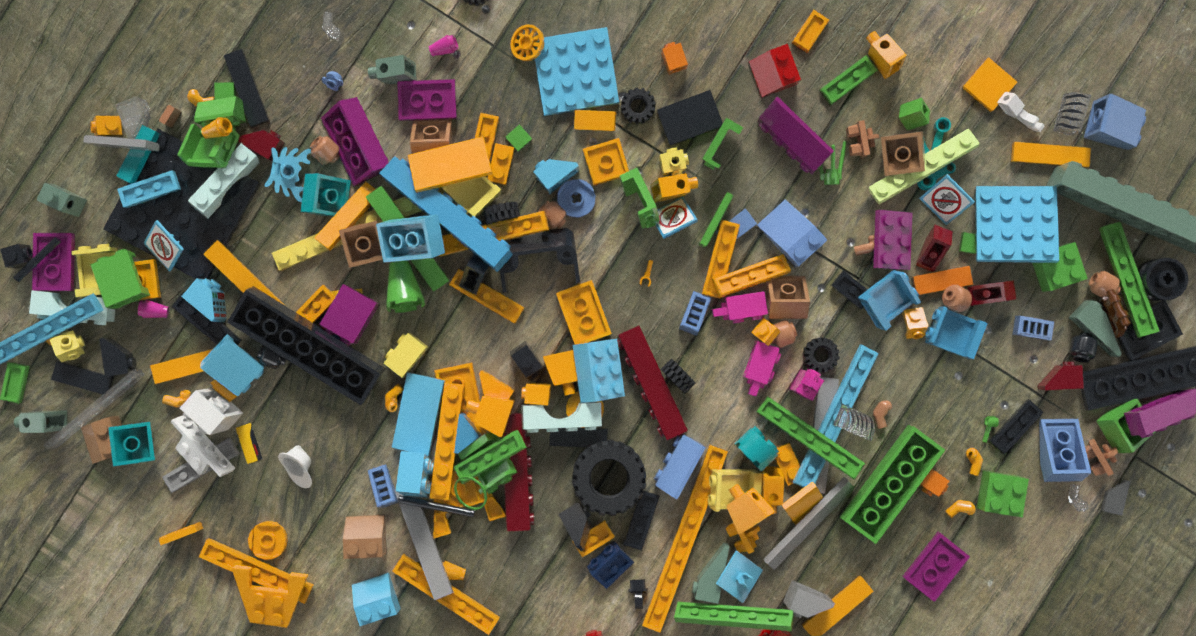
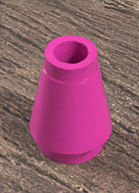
M448 34L432 45H429V51L433 57L455 53V50L459 49L455 36H449Z
M147 299L139 302V316L143 318L168 317L169 306Z

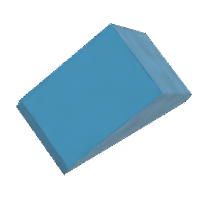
M460 413L458 418L454 453L457 454L481 436V433L465 413Z

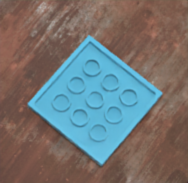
M607 27L544 37V48L541 50V54L535 58L544 116L619 104Z
M976 186V262H1059L1057 187Z

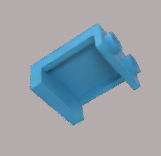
M892 270L858 297L877 328L885 331L892 327L889 323L892 319L910 305H919L921 303L918 298L919 293L910 285V279L906 273Z
M944 306L935 309L932 315L933 323L931 327H928L925 334V343L967 359H974L988 323L953 312Z

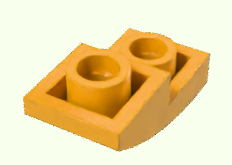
M575 110V130L615 131L616 112Z

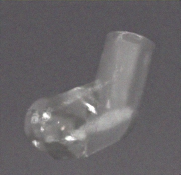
M324 12L322 30L332 39L339 38L341 31L332 23L333 13Z
M1070 484L1069 503L1079 512L1087 511L1088 503L1079 497L1080 485Z

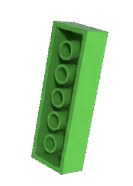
M907 425L840 518L876 544L944 453L945 449L914 426Z

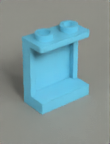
M228 334L200 364V368L237 397L241 392L245 393L250 388V383L254 379H258L264 372V366L233 342V338Z

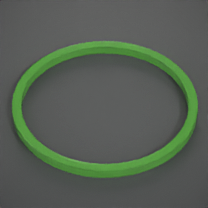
M463 476L455 482L454 492L458 501L468 509L479 510L486 504L487 493L478 480L470 476ZM470 479L481 487L485 497L482 506L471 507L460 499L457 493V483L459 480Z

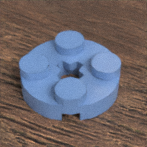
M582 179L569 180L560 187L557 201L566 211L567 216L581 218L592 211L595 205V193L588 182ZM573 194H580V199L582 201L580 203H573V198L571 196Z

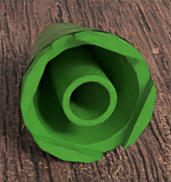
M409 261L391 262L389 264L387 311L391 312V309H395V313H403L417 310L416 306L420 304L421 308L424 307L425 299Z

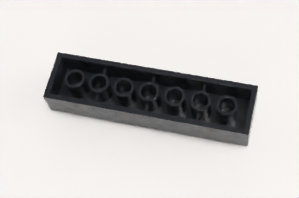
M254 286L245 290L227 321L233 327L359 405H362L368 399L386 369Z

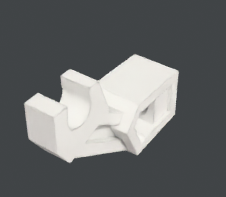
M1005 92L997 103L1005 114L1017 118L1031 130L1041 132L1045 127L1043 123L1038 122L1039 118L1023 109L1025 105L1016 94Z

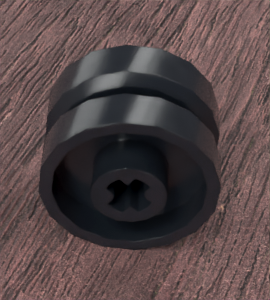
M1161 258L1147 260L1137 268L1148 300L1163 301L1176 299L1187 289L1189 281L1188 272L1184 265L1176 259Z

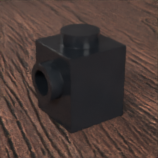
M16 244L0 249L5 268H22L33 258L30 245Z

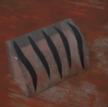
M1078 92L1065 93L1053 131L1070 136L1080 133L1091 95Z
M845 404L841 405L833 425L872 441L875 432L872 418Z

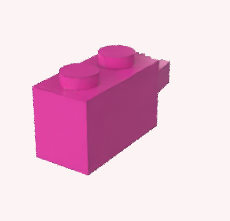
M764 291L725 297V302L721 303L722 308L712 309L713 317L723 315L724 320H733V323L744 322V318L752 317V321L763 319V315L768 314Z
M755 341L743 377L748 378L747 383L750 384L749 395L756 397L759 388L764 389L768 381H772L774 376L773 366L778 364L781 353H779L780 348L772 345L767 346L763 342Z
M801 369L789 389L803 398L813 401L825 380L821 379V374L813 369Z

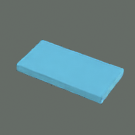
M410 372L407 373L392 448L408 452L425 453L427 456H430L445 380Z

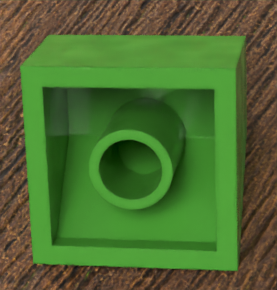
M1133 399L1108 410L1096 421L1111 447H1116L1119 451L1118 453H1133L1150 438H1141L1140 435L1131 436L1124 413L1142 406L1138 399Z

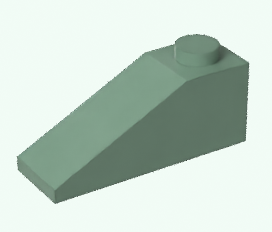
M1095 300L1083 301L1069 318L1085 333L1091 334L1092 338L1097 340L1098 345L1110 357H1119L1121 351L1108 316L1102 310V305Z
M723 542L697 576V581H693L691 592L694 593L696 600L719 603L721 587L716 582L726 567L729 551L728 543Z

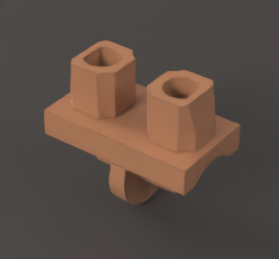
M864 120L858 121L855 125L846 128L847 138L857 137L858 143L849 146L850 156L865 158L870 155L869 148L875 147L874 140L879 139V134H873L872 128L866 129Z
M1095 439L1089 440L1090 445L1085 447L1088 460L1096 456L1099 459L1098 462L1090 465L1095 476L1105 473L1108 476L1114 474L1107 459L1109 458L1111 463L1116 462L1115 455L1119 452L1116 447L1110 448L1108 444L1102 445L1104 452H1102Z

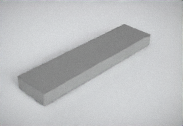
M86 135L83 141L84 143L101 147L159 151L158 143L141 139Z
M227 438L216 445L228 461L240 454L231 438ZM186 462L162 478L170 492L174 493L205 474L199 476L191 465ZM209 467L205 474L212 471L213 469Z

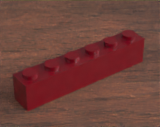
M640 325L619 334V339H617L618 345L621 350L625 349L627 356L624 358L629 368L633 366L635 371L633 378L636 384H641L644 390L640 393L645 403L649 401L651 405L649 412L652 419H657L660 425L657 427L661 438L665 436L666 440H669L687 432L688 429Z
M511 413L503 437L518 430L527 448L510 457L517 473L511 476L512 480L505 484L507 531H527L531 529V525L535 524L534 513H531L530 506L534 505L533 494H530L529 486H533V477L529 475V467H532V456L528 455V448H531V436H527V429L522 428V413Z

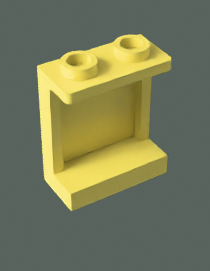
M485 176L441 187L457 204H460L467 210V214L470 217L475 216L476 218L484 211V208H487L501 194V189L496 184L491 183Z
M100 244L95 249H91V246L78 247V250L72 251V255L77 257L80 289H75V297L85 298L93 293L95 296H101L90 264L97 262V259L101 257L115 255V252L118 251L117 248L110 247V244Z
M755 469L712 470L709 476L711 491L708 495V505L715 512H720V509H727L726 505L735 500L729 489L736 484H739L744 493L754 488L761 495L762 473Z

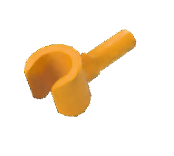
M651 260L648 261L646 272L640 279V285L645 278L649 280L648 287L651 285L650 272L653 265Z

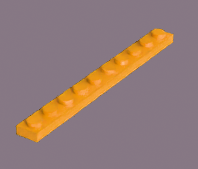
M710 444L708 446L642 622V626L657 632L662 630L708 507V495L711 491L709 476L712 470L722 469L728 453L724 449Z

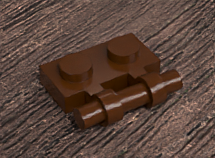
M1114 289L1106 292L1108 297H1102L1100 304L1103 307L1102 310L1107 314L1115 338L1124 335L1127 326L1131 323L1128 319L1129 314L1127 310H1124L1120 303L1122 301L1120 296L1116 295Z

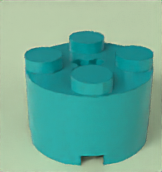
M754 426L734 444L762 472L778 456L779 450L770 440L765 441L763 433Z

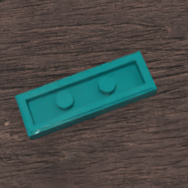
M142 125L135 139L156 143L160 133ZM130 149L116 176L130 184L135 183L151 151Z

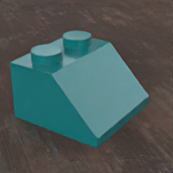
M318 173L305 174L301 212L334 217L349 199L351 180Z
M150 422L108 427L113 467L155 460Z

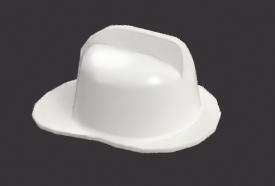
M299 445L287 453H280L278 455L279 461L285 467L290 478L298 486L310 488L312 480L308 469L311 465V459Z

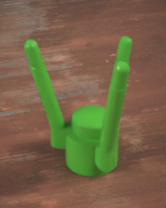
M846 141L842 145L838 171L835 169L834 144L831 145V148L834 150L831 154V169H826V173H824L822 165L819 167L820 180H824V185L840 184Z

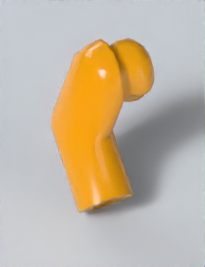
M195 89L190 90L187 94L188 101L196 107L198 102L215 100V97L202 98Z
M399 383L385 395V407L389 412H395L398 408L397 397L404 390Z
M183 390L180 392L179 397L165 395L162 403L178 408L191 396V392Z
M969 448L966 451V457L972 464L969 473L979 476L983 458L978 450Z
M963 500L956 501L945 510L950 518H953L959 512L973 515L976 511L975 505L972 502Z

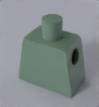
M404 55L377 59L375 61L376 67L368 68L370 79H378L385 84H396L397 81H417L416 64Z
M44 183L37 197V201L60 212L77 217L80 216L87 202V199L50 183ZM72 200V205L69 207L67 204Z
M67 410L20 413L14 419V426L19 428L21 433H46L68 430ZM46 418H49V423L46 425Z

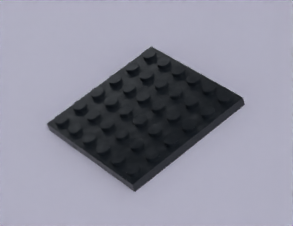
M157 128L156 132L160 133L156 141L159 144V151H151L136 182L173 170L176 173L181 190L128 208L123 207L119 198L103 229L156 257L146 247L144 241L154 222L158 220L170 234L174 235L173 238L179 241V244L184 249L174 268L195 279L206 278L209 280L216 266L204 253L217 240L227 247L261 183L248 176L240 178L228 189L221 205L207 219L188 200L218 168L188 166L178 157L183 141Z

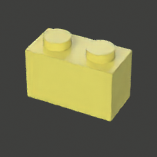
M412 333L402 334L397 341L398 346L394 350L391 349L385 355L386 361L384 364L401 378L407 375L428 349V346Z

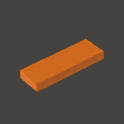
M970 266L912 277L913 287L919 295L942 291L951 285H959L961 287L973 285Z

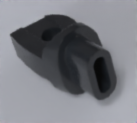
M645 579L630 580L628 592L634 594L635 609H643L642 593L648 591V588L645 586Z

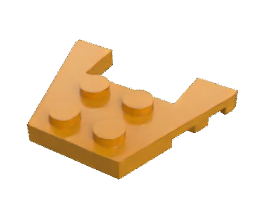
M453 471L450 500L434 499V502L466 508L458 501L454 492L455 482L459 479L456 471ZM459 480L457 483V493L465 504L473 506L484 503V493H479L478 490L481 487L476 482L470 480L465 484H461ZM487 493V502L484 506L489 521L506 517V512L494 495ZM434 510V539L451 534L446 516L447 512Z
M235 564L232 572L249 622L287 628L303 592L308 574L291 572L288 577V590L252 585V567Z

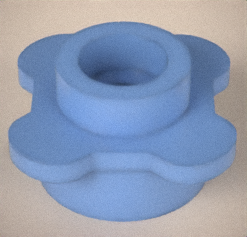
M334 71L328 72L327 76L322 78V82L333 91H338V87L344 84L341 75Z

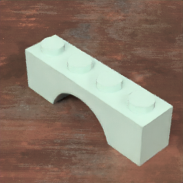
M241 143L233 151L227 167L218 168L188 200L189 203L208 219L221 205L228 189L240 178L248 176L260 163L257 156Z
M31 291L29 314H37V318L45 319L68 307L62 301L60 293ZM97 297L104 310L80 323L94 320V324L106 325L107 322H114L115 310L106 308L103 299Z
M580 402L575 412L563 419L551 417L545 411L543 405H521L522 428L527 429V433H537L539 429H546V432H557L558 428H566V431H577V427H585V430H597L596 426H602L600 402Z

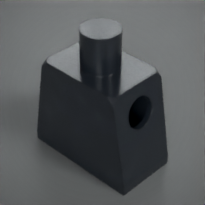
M473 254L466 265L459 286L476 295L491 267L477 255ZM473 271L478 273L477 277L473 274Z
M524 341L510 351L511 357L528 380L532 381L546 371V368L527 341Z

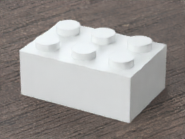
M212 388L195 390L180 407L184 412V417L199 425L198 429L206 435L229 430L243 414L232 402H228Z

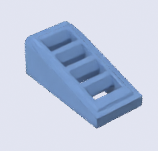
M693 291L680 324V330L693 335L698 334L711 297ZM694 299L705 303V305L695 303ZM691 307L702 310V312L692 310ZM691 314L693 316H696L699 318V320L688 317V315ZM686 321L689 322V323H692V324L696 325V327H695V326H692V325H690V324H687Z
M1015 316L1012 335L1052 341L1054 321ZM1024 321H1027L1026 332H1023ZM1031 322L1034 323L1032 333H1030ZM1038 323L1041 324L1039 334H1037ZM1045 324L1048 325L1047 336L1043 335Z
M387 465L368 470L377 507L384 508L396 504L398 500ZM384 472V476L375 478L376 474ZM383 480H386V483H384V484H381V485H378V484H377L378 482H381V481H383ZM388 488V491L380 493V490ZM390 495V499L383 501L382 497Z

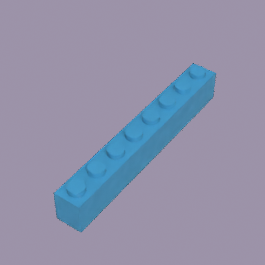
M394 156L379 173L386 182L428 216L438 214L440 226L496 272L513 255L510 251L511 246L506 241L496 239V234L487 227L485 230L480 226L482 223L475 216L470 218L466 214L467 210L460 204L454 205L452 203L453 199L444 192L442 195L438 192L439 188L416 193L410 164L403 158L399 160Z

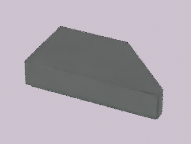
M1123 480L1119 485L1105 491L1101 511L1122 516L1131 481Z

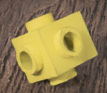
M670 148L666 150V153L659 155L663 176L683 174V171L687 169L686 165H689L688 156L683 154V149Z
M73 330L62 332L59 336L50 339L55 355L61 362L75 360L80 355L85 354L83 350L85 342L82 336H77Z

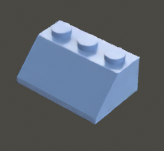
M683 433L675 438L672 444L674 446L673 451L667 453L663 460V463H665L663 469H659L654 477V480H656L655 485L675 499H678L706 448L700 442Z

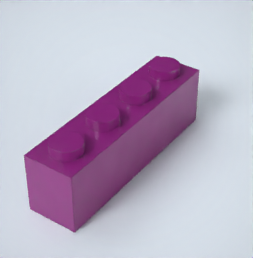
M1196 389L1179 390L1124 413L1131 436L1150 437L1153 436V432L1167 430V426L1181 424V420L1195 418Z

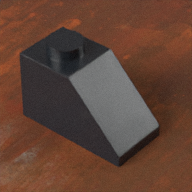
M99 338L105 377L136 373V359L130 351L112 338Z
M577 502L561 512L559 516L575 546L580 551H583L592 525L589 519L591 513L586 506L582 507Z

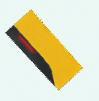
M251 423L237 427L236 431L247 464L263 459Z

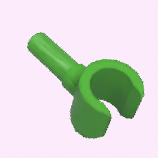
M987 416L984 420L986 428L982 441L985 443L988 441L991 427H998L999 419L995 416Z

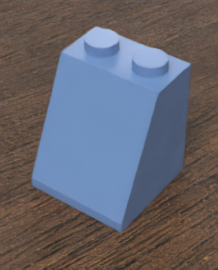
M1113 94L1093 101L1084 138L1126 150L1135 148L1141 140L1140 131L1146 121V109Z

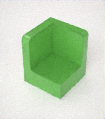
M922 98L900 106L899 119L906 130H912L929 124L930 109Z

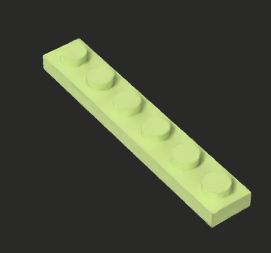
M967 129L926 153L925 171L889 175L871 185L868 190L880 205L979 147L980 143L971 131Z

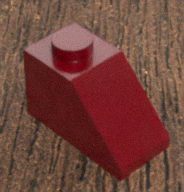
M261 130L242 135L237 141L272 162L271 148H275L279 154L285 142L280 140L281 135L272 130L270 133Z
M934 225L924 241L916 266L934 272L952 245L953 231Z
M1014 280L967 287L972 295L970 306L1016 300Z
M1075 361L1062 362L1063 365L1055 366L1038 384V390L1083 389L1082 365H1075Z

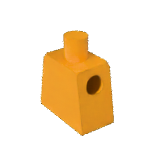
M876 31L866 37V40L871 45L868 55L884 79H887L902 68L907 55L888 34L880 38Z
M684 173L656 179L650 184L654 202L686 196L690 193L691 189L698 188L697 178H688L687 174Z
M574 351L543 356L554 386L562 385L564 396L576 394L574 382H578Z
M482 396L480 403L469 400L466 411L476 414L473 423L502 437L515 401Z
M767 466L761 472V496L774 509L775 512L772 514H776L777 506L783 504L784 475L779 466Z
M739 484L729 489L735 500L726 505V508L739 534H742L775 512L756 489L752 488L744 493Z

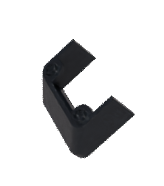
M570 229L548 230L506 241L511 246L510 251L513 255L500 269L502 291L504 294H509L506 273L514 272L518 268V256L556 251L560 263L564 265L574 264L577 285L581 284L575 237Z

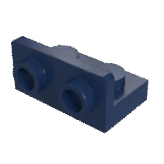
M612 541L596 558L591 560L587 568L591 575L607 589L634 561L615 541Z

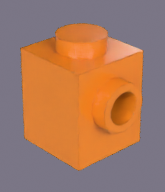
M931 469L920 484L923 487L921 491L930 497L933 494L939 497L948 489L947 484L949 480Z

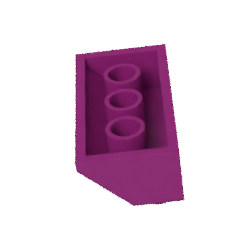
M358 98L338 101L321 117V120L330 138L339 146L338 155L353 186H357L380 175L379 173L389 161Z
M778 97L774 99L757 121L759 123L758 127L764 133L768 132L773 137L772 140L779 147L782 145L787 150L786 154L792 160L796 159L800 163V168L806 173L813 174L834 152Z

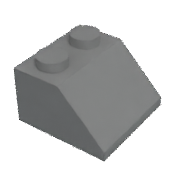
M793 580L783 600L787 609L793 610L794 616L801 618V616L811 617L831 609L835 605L828 595Z

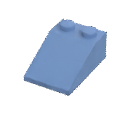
M786 199L757 224L759 229L785 255L794 267L800 266L827 241L824 235Z
M1041 419L1039 421L1040 466L1044 482L1083 481L1091 474V469L1079 420Z

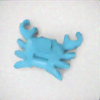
M284 147L278 157L276 149L271 148L273 157L271 174L264 186L268 187L274 181L276 193L279 192L281 186L284 195L289 197L290 194L287 190L289 188L294 198L302 203L299 193L303 191L304 187L295 186V182L300 180L298 173L302 168L299 162L310 164L307 154H311V149H306L297 157H294L293 155L298 152V148L291 150L286 156L287 148Z

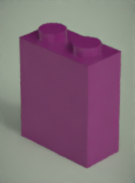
M343 284L320 325L324 327L323 330L331 335L335 333L341 336L340 340L348 345L351 343L357 344L380 304L352 287Z

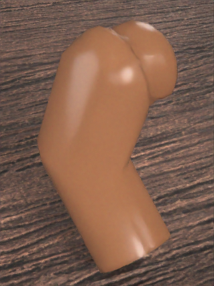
M875 235L868 237L869 243L854 246L856 256L870 253L874 250Z
M888 400L879 402L873 411L878 429L887 427L884 416L892 408V404Z

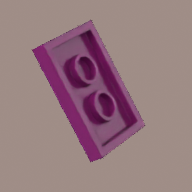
M455 79L397 81L399 121L457 119Z
M889 210L875 211L873 268L911 270L913 213Z
M33 233V257L54 237H58L61 243L32 270V291H74L75 255H72V251H75V234Z
M937 532L902 577L935 602L970 556L940 532Z

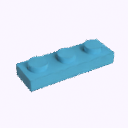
M172 170L118 188L117 190L123 207L128 208L181 190L176 173Z

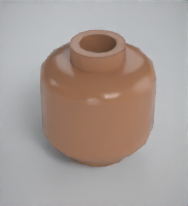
M319 136L310 145L311 155L322 165L333 164L339 158V146L328 136Z
M555 201L545 202L538 210V212L545 211L550 230L556 227L560 229L566 222L564 219L566 211Z
M1107 271L1096 272L1089 280L1090 291L1101 298L1104 296L1108 297L1106 293L1108 290L1114 289L1116 295L1121 290V287H1119L1120 280Z
M951 285L945 289L942 301L945 307L955 312H963L969 308L972 302V295L967 289L959 285Z
M782 320L773 324L781 332L771 344L775 343L777 347L782 348L795 342V337L798 335L792 322L789 323L787 320Z

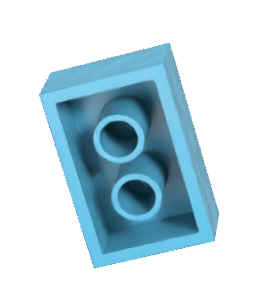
M438 214L393 219L376 224L383 262L433 258L445 253Z
M617 339L573 345L581 403L624 397L625 392Z
M401 451L396 492L404 496L427 498L431 489L430 474H433L434 467L432 459L425 453Z

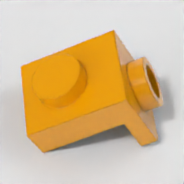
M95 116L93 121L90 122L91 133H94L95 136H122L121 116Z
M923 308L905 309L902 315L907 329L906 339H920L924 337L928 324Z
M763 317L751 333L769 346L781 331Z

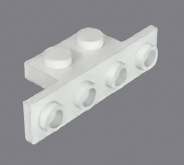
M184 415L171 420V423L183 435L175 449L199 476L205 474L209 467L219 477L233 472L235 467L210 439L198 429V426L193 421L188 420Z

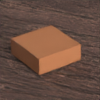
M168 105L159 121L172 128L181 111Z

